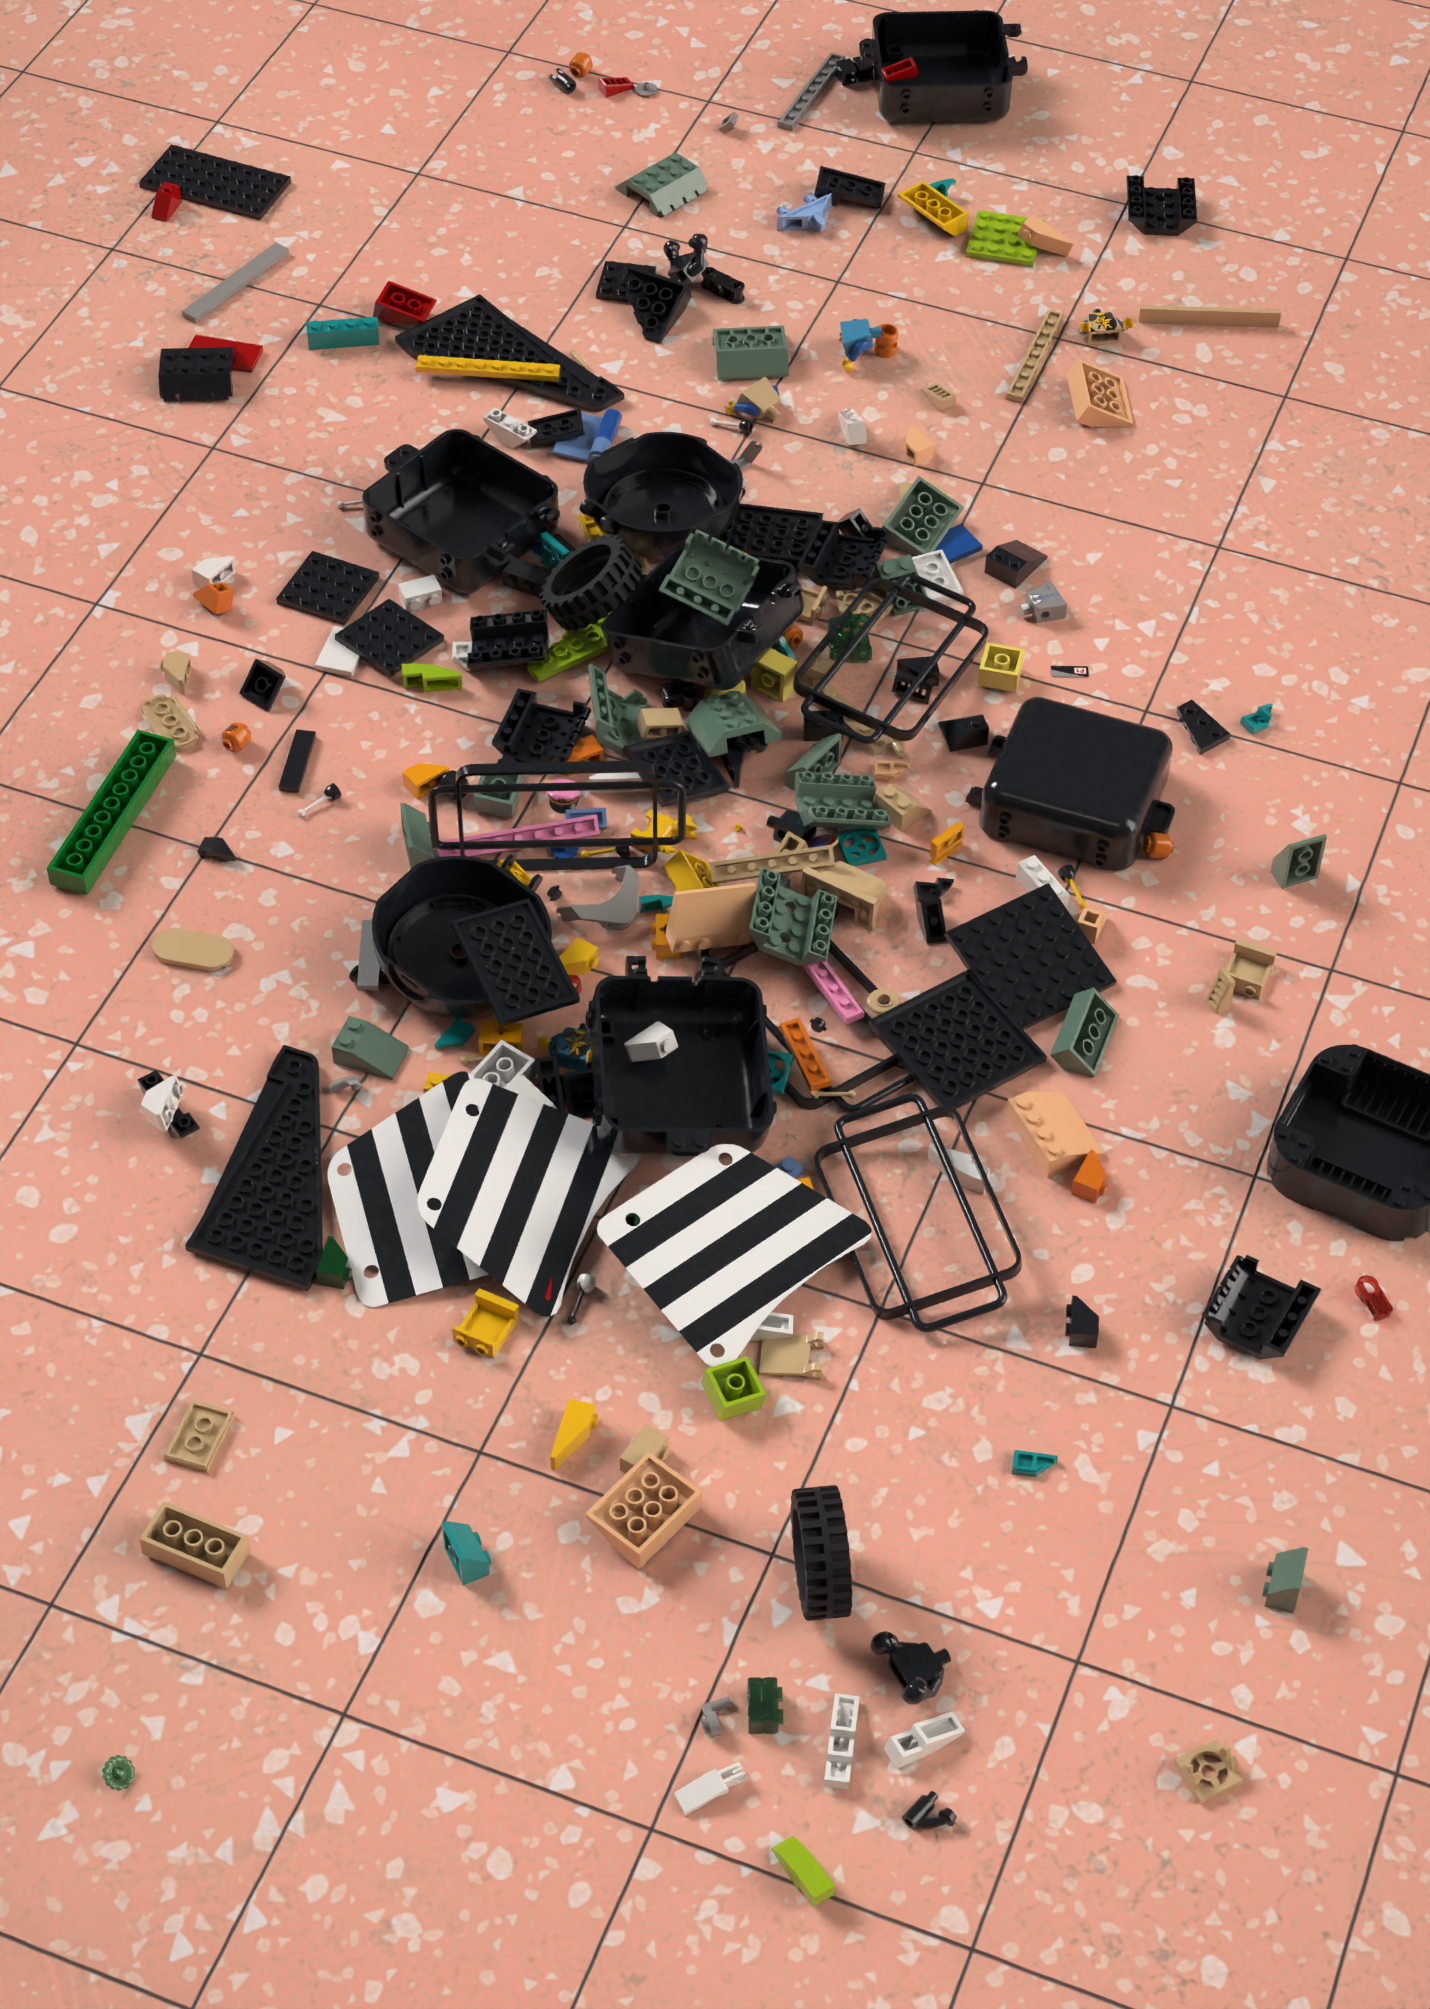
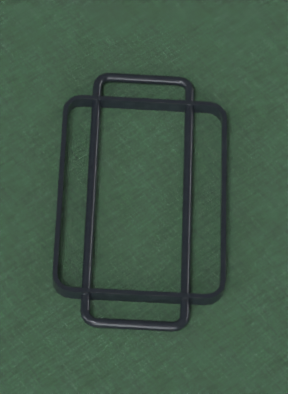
M914 574L904 575L897 583L884 578L871 579L795 673L793 689L798 695L806 698L801 705L802 714L814 722L863 744L875 743L882 734L899 741L914 739L986 644L989 632L988 627L982 621L972 617L976 611V604L968 597ZM907 582H915L968 606V610L964 614L904 586ZM874 589L888 591L889 594L814 689L802 685L799 680L866 596ZM899 596L957 622V624L885 719L881 721L821 694V691L894 598ZM964 626L979 632L982 635L980 640L916 725L909 730H901L891 726L892 721ZM815 702L874 729L875 732L871 736H864L820 716L808 708Z
M642 760L468 764L457 770L456 785L436 786L428 792L427 797L432 844L440 850H460V856H466L465 850L653 846L650 854L641 857L516 859L515 861L524 871L613 869L617 866L630 865L632 868H646L653 865L657 860V845H676L681 843L686 835L685 786L673 780L657 781L656 767L652 763ZM642 772L649 774L653 781L460 785L462 779L469 776ZM653 789V837L464 842L461 793ZM657 789H676L678 791V834L674 837H657ZM456 793L459 842H442L439 840L436 796L438 794ZM489 860V861L494 862V863L497 865V863H498L499 860Z
M830 940L829 952L869 994L877 990L878 988ZM755 941L721 959L723 977H730L724 970L725 968L759 951ZM713 948L701 950V957H712L709 951ZM701 970L696 973L694 982L698 981L699 977H703ZM886 1001L879 1002L882 1005L889 1004ZM861 1007L864 1011V1018L861 1019L868 1026L869 1020L872 1018ZM766 1016L765 1027L792 1054L782 1032ZM892 1055L835 1088L829 1086L822 1089L825 1092H848L900 1062ZM909 1074L855 1105L848 1104L841 1096H819L816 1099L806 1098L788 1080L784 1091L798 1106L807 1110H815L834 1101L843 1111L852 1113L870 1107L909 1085L915 1079Z
M906 1094L840 1117L834 1125V1133L838 1141L819 1148L814 1157L815 1167L827 1198L835 1202L820 1164L825 1157L840 1151L843 1152L904 1304L889 1309L879 1307L874 1301L855 1251H850L849 1254L874 1314L886 1320L896 1319L909 1314L914 1327L921 1332L927 1333L1003 1307L1008 1297L1003 1282L1014 1278L1021 1271V1254L958 1111L949 1106H940L928 1110L922 1097L917 1094ZM909 1102H914L918 1106L920 1111L918 1114L847 1138L843 1132V1126L849 1122ZM949 1117L955 1120L1016 1257V1262L1008 1269L999 1272L933 1122L935 1119ZM925 1123L990 1275L913 1301L850 1148ZM992 1285L995 1286L998 1292V1298L993 1302L931 1323H923L917 1312Z

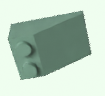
M1326 834L1289 844L1273 858L1270 872L1281 889L1318 878L1327 840Z
M348 1016L332 1045L333 1063L390 1080L394 1079L409 1051V1046L369 1021Z

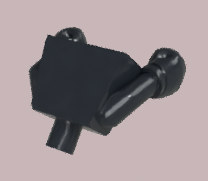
M696 233L689 239L688 245L694 249L692 253L679 256L680 244L678 242L670 240L664 244L663 251L668 261H670L668 276L671 279L691 284L709 265L704 257L708 245V238L704 234Z
M887 1631L876 1634L871 1640L870 1647L874 1654H889L888 1666L904 1689L902 1698L905 1702L915 1705L927 1698L935 1697L943 1683V1665L951 1662V1657L945 1648L934 1653L928 1643L900 1642L894 1634Z

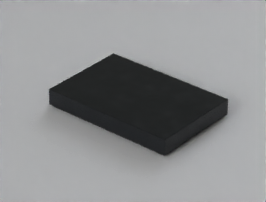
M580 408L528 421V426L537 430V433L530 438L532 448L585 435Z

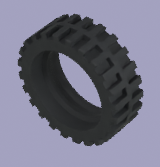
M608 534L607 537L602 535L598 539L593 538L589 540V543L582 544L577 550L571 551L568 557L562 559L559 565L551 570V575L546 577L544 580L545 585L540 589V602L561 628L568 631L570 629L572 631L578 630L579 627L582 629L587 628L589 624L594 625L598 623L599 619L606 618L611 611L619 608L618 605L628 599V595L635 590V584H638L640 581L639 576L642 575L643 571L641 569L642 564L620 536Z
M836 1485L793 1489L791 1495L793 1554L803 1616L807 1621L849 1617L852 1612L851 1559L845 1512L843 1511L840 1491Z

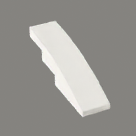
M835 1693L824 1787L849 1790L860 1696Z

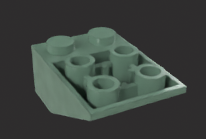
M909 554L877 563L872 576L873 579L884 578L897 583L904 575H918L912 556ZM907 582L904 586L926 596L922 585L915 582ZM878 589L883 599H885L889 592ZM896 596L891 602L893 604L891 611L894 616L924 608L899 596Z

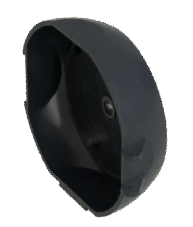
M676 432L645 433L635 439L631 437L601 452V456L589 462L583 478L585 500L581 503L579 509L583 514L593 518L597 527L606 537L608 534L620 536L634 554L652 558H664L671 551L685 547L690 533L695 534L697 529L709 535L707 540L709 543L712 537L719 539L733 521L739 507L743 488L742 472L736 462L733 464L708 446L707 441L703 438Z
M512 854L507 856L501 867L489 860L469 856H444L417 863L377 900L373 911V946L384 975L406 1000L429 1013L455 1019L478 1018L493 1014L491 1006L466 956L457 957L452 953L454 950H463L451 928V921L529 898L550 940H552L549 914L542 899L535 893L543 877L536 874L531 879L528 887L508 873L516 860V857Z

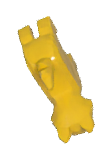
M650 809L645 815L649 819L646 831H639V828L635 827L630 833L631 838L653 837V810ZM657 813V837L676 836L678 834V819ZM686 814L685 838L698 840L699 837L694 833L698 827L692 822L693 818ZM657 845V852L672 854L677 851L669 845ZM632 846L633 848L644 849L648 852H652L653 846Z

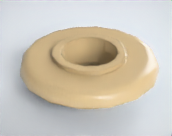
M877 989L869 994L867 1005L871 1011L880 1015L900 1005V998L892 990ZM886 1001L889 1004L882 1005L879 1002Z

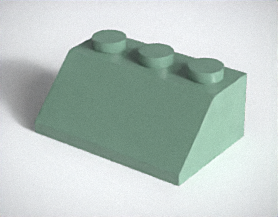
M839 733L822 738L817 744H813L805 755L800 756L798 761L787 769L785 773L786 786L795 791L796 772L830 773L841 762L842 735Z
M400 803L402 832L411 869L417 863L438 858L437 851H433L435 846L431 842L430 823L427 822L425 813L405 803Z

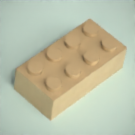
M163 1501L139 1538L144 1555L225 1589L228 1588L250 1552L247 1535Z

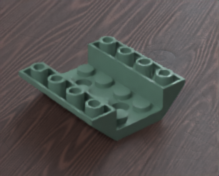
M784 325L712 330L711 335L716 351L718 380L789 376L788 348Z
M809 771L795 773V804L805 827L881 831L891 826V820L887 811L876 809L873 802L877 787L872 776L849 775L846 773L831 774L828 772L812 773Z
M761 867L749 932L759 950L798 966L825 962L828 958L837 896L819 889L813 898H809L779 886L781 874ZM787 907L791 908L793 912L788 911ZM780 937L784 938L787 943L782 942Z

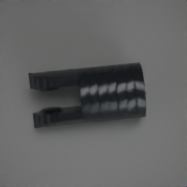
M560 68L556 69L557 77L552 74L549 75V79L565 93L569 94L575 90L576 82Z

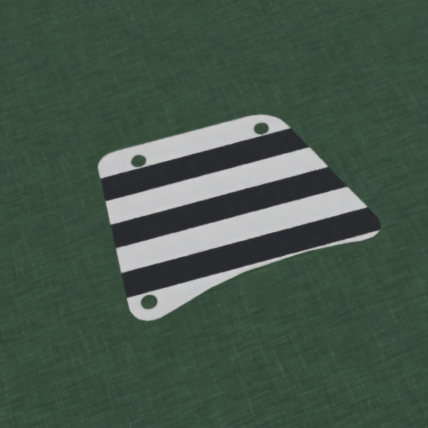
M461 1071L451 1075L346 1145L334 1155L327 1171L328 1182L349 1265L352 1268L356 1292L359 1300L368 1307L375 1308L489 1275L434 1230L420 1215L417 1204L419 1190L459 1093L465 1082L474 1079L473 1075L468 1072ZM469 1104L466 1107V1113L470 1116H477L480 1113V1109L475 1104ZM347 1163L351 1165L352 1171L349 1175L341 1176L337 1172L338 1166ZM430 1198L427 1201V1206L431 1210H439L442 1206L441 1201L437 1198ZM369 1265H374L379 1269L378 1275L374 1278H367L364 1275V1270Z
M474 1078L465 1082L456 1100L419 1190L417 1198L418 1209L422 1218L434 1230L535 1313L544 1317H550L556 1314L561 1306L572 1261L592 1218L611 1191L638 1163L640 1154H629L626 1157H621L618 1154L609 1152L600 1144L597 1136V1126H593L591 1122L480 1078ZM467 1105H477L480 1109L479 1115H468L466 1113ZM428 1199H439L442 1204L441 1208L436 1211L429 1209L427 1206ZM552 1279L551 1299L547 1301L545 1296Z
M733 1144L716 1145L711 1147L709 1151L699 1154L608 1213L599 1221L597 1226L598 1236L700 1358L711 1367L736 1360L760 1324L784 1298L823 1267L864 1245L871 1238L872 1229L865 1220L755 1154ZM721 1153L730 1154L733 1158L732 1164L728 1166L722 1165L718 1160ZM629 1213L637 1214L640 1217V1224L637 1226L628 1225L625 1219ZM713 1344H720L724 1347L725 1353L722 1357L716 1358L711 1355L710 1347Z

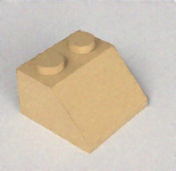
M888 784L875 792L874 804L876 809L887 811L891 824L901 832L931 812L928 807L903 787Z

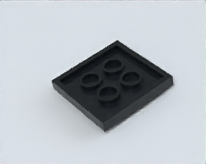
M605 261L596 290V299L628 302L625 288L621 286L619 281L625 266L628 265L656 274V266Z

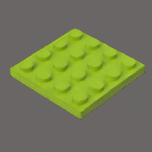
M978 210L965 257L1033 267L1038 248L1029 245L1017 236L1022 224L1028 218Z

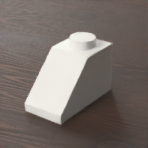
M234 558L204 559L192 569L194 584L203 588L209 584L226 581L236 572Z
M659 1021L624 1043L628 1057L632 1062L661 1059L678 1048L673 1030Z

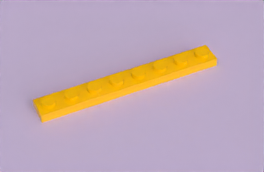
M418 355L416 372L558 382L560 365Z

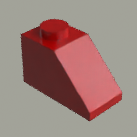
M163 182L156 192L151 215L153 219L166 222L170 219L182 202L179 185Z

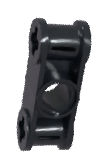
M706 267L701 273L703 276L701 287L704 290L710 291L733 304L744 302L743 290L745 289V284L742 281H738L713 267Z

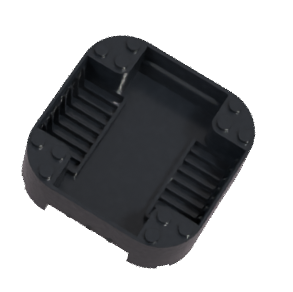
M1356 1044L1336 1045L1321 1051L1310 1063L1275 1125L1266 1165L1267 1174H1270L1273 1180L1272 1185L1286 1198L1313 1210L1315 1207L1356 1224L1355 1228L1380 1239L1404 1241V1238L1412 1236L1417 1238L1430 1229V1074Z

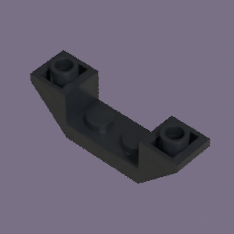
M157 1070L137 1079L144 1096L147 1090L164 1081ZM178 1107L167 1132L172 1138L181 1139L199 1130L200 1127L189 1112L183 1114Z

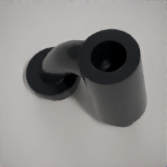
M930 1791L927 1796L921 1795L902 1816V1819L912 1829H916V1827L932 1829L946 1824L953 1826L957 1816L951 1809L945 1808L939 1811V1817L926 1819L928 1814L935 1808L934 1802L938 1799V1795L934 1791Z

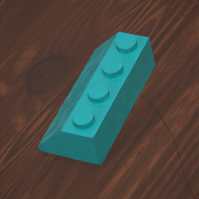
M377 317L306 322L309 350L380 345Z

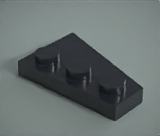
M1192 699L1177 707L1176 713L1184 728L1189 731L1190 739L1196 744L1199 755L1230 739V733Z

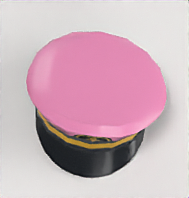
M559 779L551 783H571L575 781ZM546 791L551 808L558 813H565V810L574 809L581 791Z

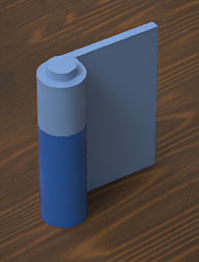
M608 409L604 417L582 413L585 435L556 442L552 454L588 463L601 456V452L612 446L622 420L621 413L616 409Z

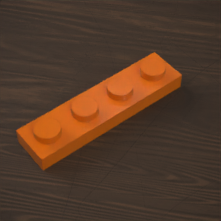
M797 1018L780 1023V1030L810 1091L831 1086V1079L801 1019Z

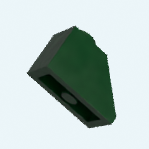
M328 1236L316 1270L317 1283L321 1286L344 1289L346 1282L351 1280L352 1268L349 1267V1259L333 1236Z

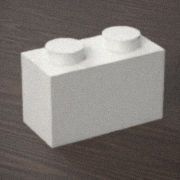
M435 575L398 584L399 598L404 609L409 612L442 604V589Z

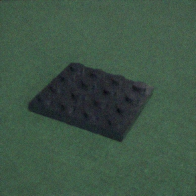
M312 551L277 596V604L345 625L378 581L380 575L378 571Z
M387 599L336 633L335 640L387 676L392 677L402 670V664H411L443 642L444 634L391 599Z
M690 731L624 745L622 752L629 761L642 760L652 763L656 767L657 781L673 780L682 783L686 789V802L728 792L730 786ZM637 772L643 781H653L649 774ZM657 789V801L660 806L666 807L678 804V791L676 789Z

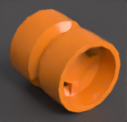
M892 324L878 325L881 326L882 336L875 338L874 352L880 357H892L897 352L898 329Z

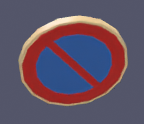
M824 834L812 838L807 843L808 848L826 845L834 847L838 843L839 838L835 834Z

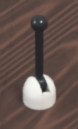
M579 1275L577 1288L580 1294L571 1316L567 1318L569 1325L576 1323L575 1317L584 1293L591 1292L596 1284V1279L591 1275Z

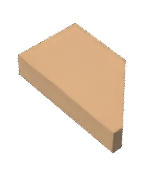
M874 761V780L894 781L910 770L911 762Z

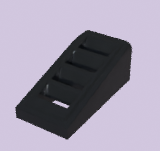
M899 670L895 675L891 692L903 695L909 684L911 685L916 677ZM923 681L919 686L918 692L915 691L910 698L928 704L933 686ZM923 689L926 690L925 696L922 695Z

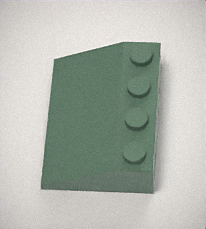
M918 476L882 526V528H885V531L891 533L886 544L916 556L933 552L964 507Z

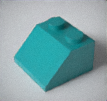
M449 1521L442 1522L444 1549L462 1585L490 1575L489 1565L491 1564V1559L488 1552L483 1551L480 1547L482 1542L477 1532L473 1533L469 1524Z

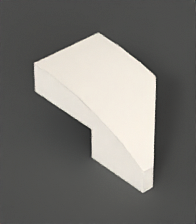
M453 642L452 661L467 671H471L467 668V656L472 651V642Z

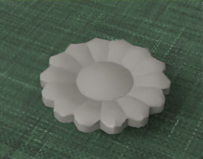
M643 82L636 86L635 92L640 96L655 95L658 87L653 83Z

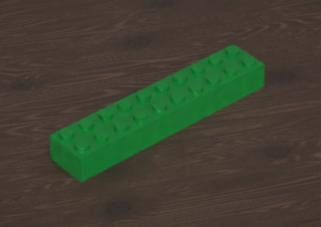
M142 730L136 731L48 865L47 872L50 885L88 895L176 758L174 739Z

